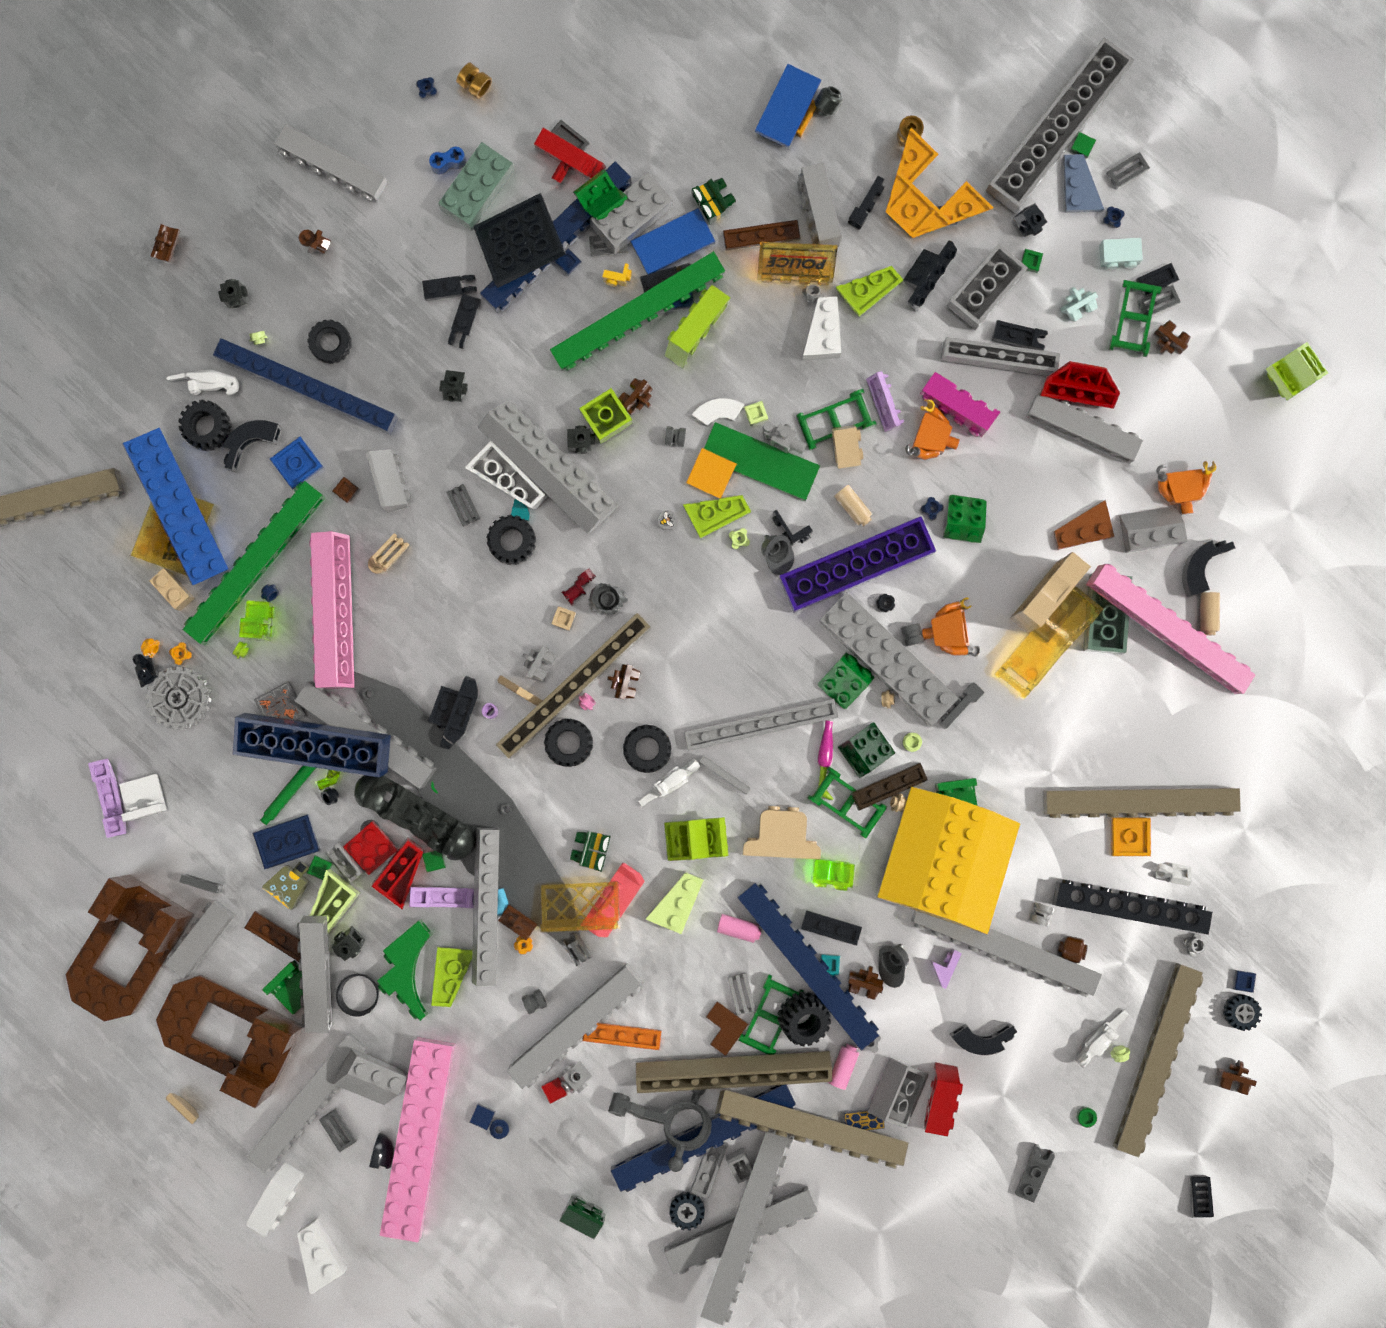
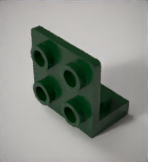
M874 722L838 746V749L859 779L895 754V751Z

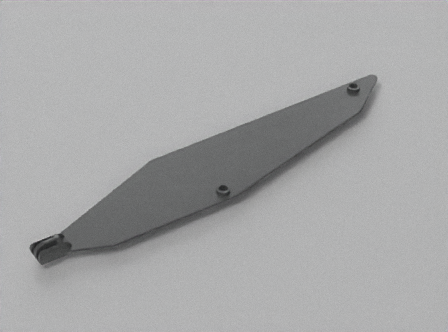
M354 671V688L376 724L384 727L387 730L386 733L391 735V737L394 735L403 741L402 744L407 748L410 746L417 750V755L424 759L426 757L434 763L433 766L437 768L424 788L419 789L416 787L423 800L468 825L473 830L474 835L475 828L499 829L498 889L504 888L508 903L536 922L538 927L563 945L576 966L580 965V961L582 963L585 962L586 957L589 959L593 957L580 937L574 900L571 893L512 798L456 743L449 750L440 747L444 732L437 725L428 723L429 717L399 688ZM368 690L372 693L370 697L367 696ZM432 781L434 783V788L437 790L438 794L435 793L431 788ZM505 806L510 807L509 813L504 810ZM475 845L472 852L461 860L466 870L473 876Z

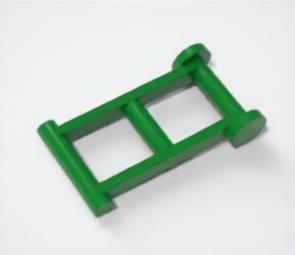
M1123 280L1122 287L1126 289L1116 336L1112 335L1109 350L1113 351L1114 347L1142 352L1143 357H1147L1150 348V342H1147L1156 294L1161 293L1162 287ZM1130 289L1152 293L1148 315L1126 311ZM1124 318L1146 322L1141 344L1119 340Z
M864 389L854 391L849 394L850 398L807 415H804L802 412L796 415L809 450L816 449V444L831 439L832 433L813 440L806 420L828 412L833 428L841 427L835 409L856 401L863 418L862 422L854 424L856 428L862 427L863 430L877 425L876 421L871 420L862 394L865 393Z
M828 766L827 770L829 773L814 795H808L807 798L819 807L823 804L862 831L860 835L866 839L887 809V806L883 803L871 805L877 810L864 828L846 816L854 804L851 794L840 811L821 798L833 779L851 792L856 791V789L839 778L841 776L840 773Z
M768 974L762 987L765 989L761 1001L745 1035L741 1034L738 1041L763 1053L772 1055L776 1053V1049L773 1048L782 1031L780 1026H778L770 1046L749 1037L758 1016L779 1025L778 1016L762 1009L771 988L790 997H793L792 994L795 993L799 995L804 990L800 989L797 992L772 980V975Z

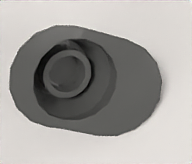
M765 535V540L761 546V553L765 557L769 569L776 575L787 573L794 563V552L788 537L784 535Z
M903 944L882 946L879 950L880 977L889 987H900L904 982L905 969L909 964V956L903 949Z

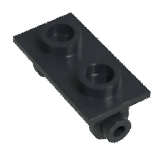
M135 654L132 660L136 665V674L140 686L143 688L145 685L151 684L158 676L152 658L146 659L142 654Z

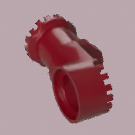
M590 568L585 570L576 578L577 580L574 581V585L566 591L563 590L561 593L573 605L577 598L587 594L582 587L590 583L589 581H592V579L594 580L596 575Z

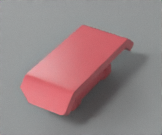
M622 863L582 922V926L598 937H608L645 882L641 874L627 864Z

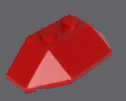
M1069 361L1045 379L1040 392V396L1111 409H1114L1120 395V391L1107 368Z

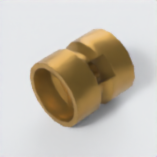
M469 62L459 72L456 82L464 89L469 88V92L477 99H480L491 86L492 78L484 72L479 73V68Z
M906 116L900 122L896 137L899 144L905 147L910 128L920 136L923 134L924 125L917 116Z

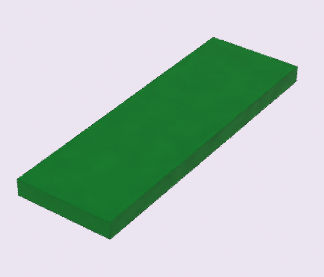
M716 422L704 449L736 463L737 465L733 472L803 501H806L820 468V465L789 452L787 454L770 444Z

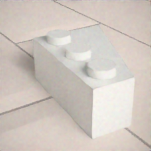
M837 297L818 298L802 360L840 358L841 341Z
M285 1162L270 1180L245 1225L266 1237L269 1231L274 1232L279 1224L278 1217L282 1218L288 1208L286 1204L290 1203L296 1195L295 1189L305 1174Z
M319 1218L298 1231V1242L311 1295L342 1276L348 1267Z

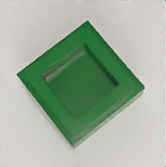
M1079 132L1070 151L1076 154H1084V157L1088 158L1096 139Z
M1025 249L1021 262L1028 267V271L1038 273L1043 253Z
M431 851L422 854L426 872L446 868L443 853Z
M314 855L307 874L323 880L326 870L331 869L333 863Z

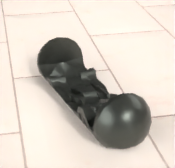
M364 775L357 781L354 796L356 802L361 807L369 808L375 811L382 819L390 820L396 825L408 829L415 837L424 841L428 847L438 853L445 854L449 860H462L472 852L475 845V835L468 825L431 803L426 802L418 795L384 775L381 777ZM386 792L392 794L389 802L383 800Z

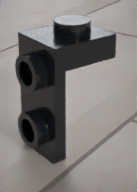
M777 509L773 511V522L777 527L780 526L784 531L782 535L788 537L792 546L798 542L803 544L811 539L810 535L813 533V530L809 525L793 535Z

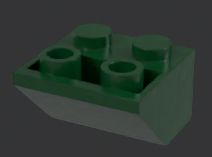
M571 1196L560 1217V1222L595 1239L605 1221L606 1214L603 1213L604 1210L596 1205L592 1207L586 1204L587 1201L579 1196Z

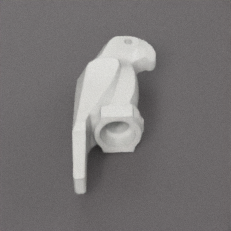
M214 370L187 372L166 377L168 381L189 379L188 387L192 395H198L201 391L212 392L222 388L226 389L227 395H233L239 389L237 378Z
M692 759L682 767L676 766L654 784L653 789L638 801L639 804L643 807L655 798L664 797L688 782L687 778L700 768L699 763L696 759Z
M1125 1010L1121 1011L1111 1021L1105 1022L1085 1040L1083 1050L1076 1057V1062L1082 1068L1093 1057H1100L1109 1047L1112 1040H1116L1119 1037L1116 1029L1129 1015Z

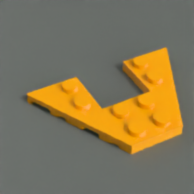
M910 128L885 211L912 238L994 208L966 181L938 209L912 183L939 154L916 131Z

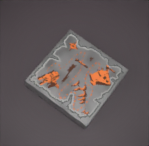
M286 682L254 699L262 716L296 721L307 716L303 707L295 702L297 696L290 682Z

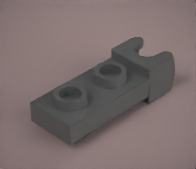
M974 682L971 683L962 692L965 696L963 698L959 696V699L953 704L955 707L950 712L947 710L940 718L942 721L939 725L943 729H947L971 702H977L985 692Z
M1038 1144L1034 1145L1028 1164L1015 1191L1017 1196L1033 1203L1055 1158V1153L1052 1150H1048L1045 1156H1040L1041 1148Z

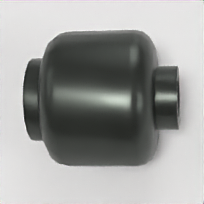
M828 86L821 89L814 103L817 112L822 116L834 115L843 100L841 92L837 88Z

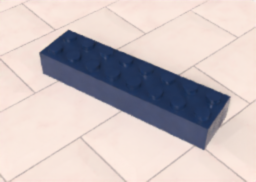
M243 713L235 717L233 755L381 777L388 773L391 735Z

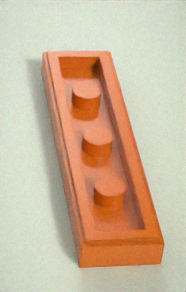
M597 1023L596 1030L589 1036L584 1034L582 1040L659 1050L662 1030Z

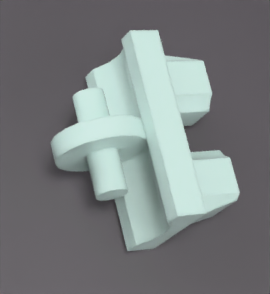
M1075 287L1069 289L1070 295L1066 297L1069 303L1060 309L1062 313L1067 314L1071 321H1077L1083 317L1079 310L1082 306H1084L1088 313L1098 308L1095 300L1098 298L1096 292L1091 293L1088 291L1085 293L1083 288L1077 290Z

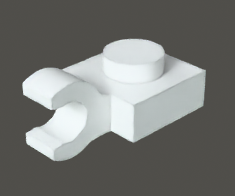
M1160 863L1159 870L1155 871V877L1158 879L1169 877L1170 882L1189 886L1192 882L1191 867L1176 863L1167 866Z

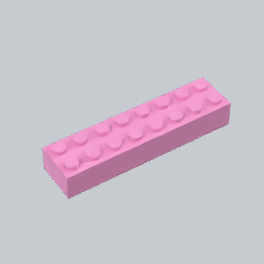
M333 531L311 533L309 545L311 548L310 566L312 568L311 586L313 596L311 604L313 606L312 624L314 626L312 642L314 644L313 662L315 664V674L313 679L315 688H354L350 535Z

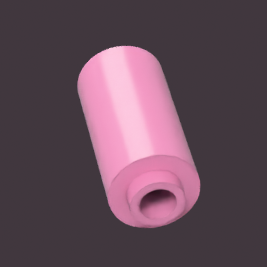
M725 914L721 915L717 928L718 933L752 943L755 940H759L762 929H759V924Z
M851 1044L841 1046L832 1069V1082H828L829 1084L846 1090L860 1054L857 1051V1047Z

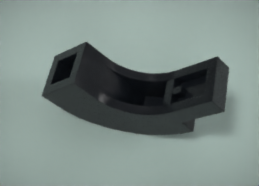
M266 420L249 421L238 426L230 433L223 445L229 451V454L227 453L224 458L225 468L236 472L244 449L253 442L263 441L277 445L282 427L277 423Z
M1212 540L1199 546L1190 554L1185 562L1182 573V583L1187 598L1210 590L1205 577L1206 565L1212 557L1236 549L1233 541L1227 543L1224 540L1215 543L1214 546Z

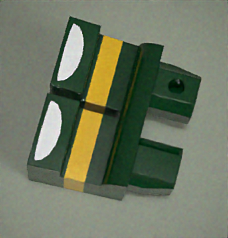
M711 178L707 183L691 189V195L709 225L728 214L729 208L736 204V199L732 193L722 197L720 192L727 189L723 178L715 181Z
M592 831L587 833L577 832L575 842L584 844L583 851L572 849L570 859L580 863V866L602 872L607 855L604 853L608 851L611 835Z

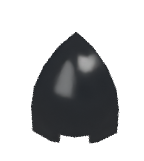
M379 1133L369 1167L379 1169V1166L389 1169L392 1166L394 1147L392 1141L386 1135Z

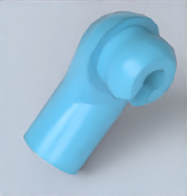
M504 888L498 889L497 916H501L509 905Z

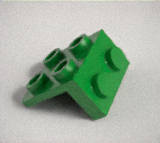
M604 169L573 192L583 209L596 220L606 218L609 212L622 206L624 201L627 200L626 194L615 187Z
M950 495L943 538L981 543L986 528L987 501L979 498Z
M846 652L821 679L818 686L843 709H847L875 677L869 669L859 664L853 655H849Z

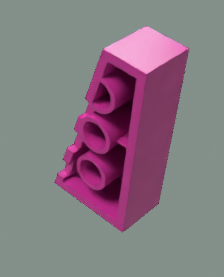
M935 372L920 392L922 399L932 400L944 415L949 414L953 417L955 423L960 426H966L972 435L982 438L998 417L1000 411L997 409L989 410L987 403L982 400H973L971 393L963 389L957 390L956 384Z

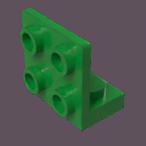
M976 778L935 783L936 793L977 805L975 786H977Z
M295 960L291 961L262 989L266 995L272 993L292 1015L301 1008V996H303V989H300L302 971H299V964Z

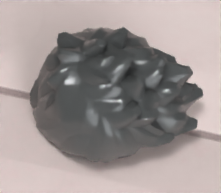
M606 583L596 585L591 590L590 598L588 599L591 611H597L601 615L615 614L620 607H623L622 603L628 601L623 595L625 591Z

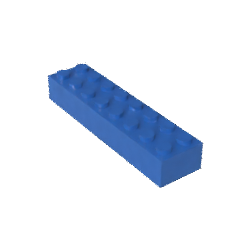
M160 427L124 442L122 445L191 585L198 584L228 570L225 560Z

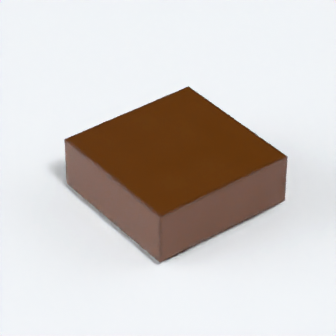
M343 477L332 492L346 503H349L359 491V488Z

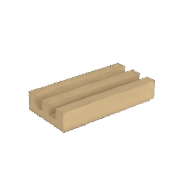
M394 533L371 557L370 561L386 572L409 548L410 544L404 543L402 538L398 539ZM393 542H395V544H394V545L382 556V558L378 561L377 559L383 554V552H384ZM398 546L401 547L385 565L382 564Z

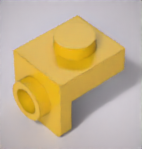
M627 263L624 265L623 274L604 270L603 282L612 287H617V285L626 286V281L631 279L632 270H629V264Z

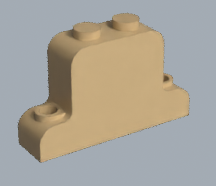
M768 806V810H764L760 814L759 837L747 838V841L743 844L742 855L820 859L821 849L817 845V841H806L807 817L803 812L799 811V808L788 807L787 811H783L778 806Z

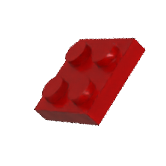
M371 821L343 846L368 875L398 850L396 845L374 821Z

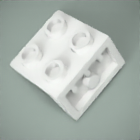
M157 774L119 785L126 813L121 814L123 822L167 811Z

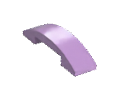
M103 759L88 763L92 781L96 784L104 816L102 821L106 837L110 838L126 834V822H123L121 814H124L122 799L109 760Z
M410 887L409 907L473 908L474 888Z

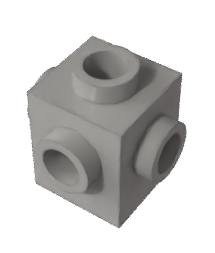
M579 1061L574 1067L569 1065L562 1071L563 1076L560 1078V1084L566 1092L570 1091L573 1094L577 1091L580 1093L588 1086L585 1082L592 1075Z

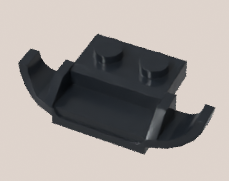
M465 676L459 691L441 686L428 723L445 728L440 744L442 748L449 750L465 734L478 699V689L474 678Z

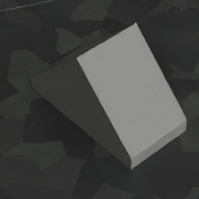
M744 1147L726 1155L727 1164L738 1184L748 1180L753 1167Z

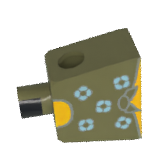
M299 861L294 869L286 865L268 880L262 888L288 909H295L309 884V880L303 876L309 867L302 861Z

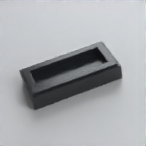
M1172 263L1136 279L1139 283L1160 286L1162 288L1180 280ZM1141 291L1143 296L1151 294L1150 292Z

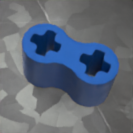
M455 146L444 153H433L429 158V163L433 172L440 175L446 173L451 168H463L466 164V157L464 151L460 147ZM456 155L459 156L458 160H455Z

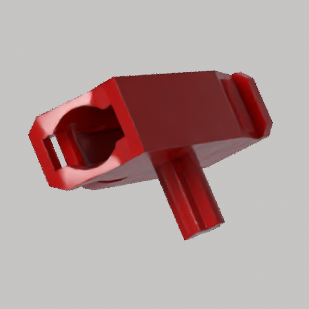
M544 127L534 143L535 148L560 162L551 177L560 184L569 169L574 170L589 180L603 169H606L604 163Z

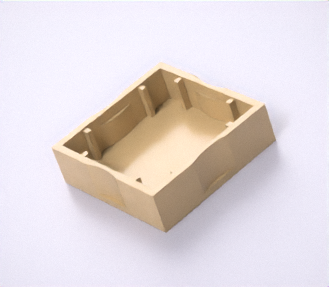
M1074 552L1059 559L1009 619L1026 633L1041 628L1091 566Z

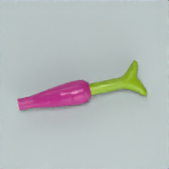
M825 720V728L817 759L820 766L818 788L827 776V768L832 765L833 721ZM827 790L822 795V797L828 800L834 799Z

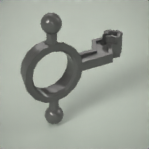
M706 1089L691 1090L693 1093L691 1101L675 1104L668 1110L667 1114L645 1109L630 1102L629 1096L617 1092L613 1094L608 1110L609 1113L625 1117L627 1112L637 1118L664 1125L663 1130L666 1139L676 1148L674 1157L668 1161L669 1169L673 1172L682 1170L684 1164L682 1160L683 1152L700 1148L711 1134L712 1122L710 1116L703 1106L698 1104L700 1096L705 1093ZM685 1109H693L699 1112L703 1120L699 1135L690 1141L675 1139L671 1132V1122L674 1116Z

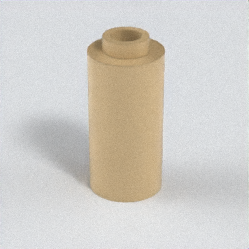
M850 485L844 487L834 496L857 526L862 525L864 527L872 520L870 517L873 514Z
M1204 592L1200 594V631L1204 632L1207 636H1214L1216 632H1220V593Z

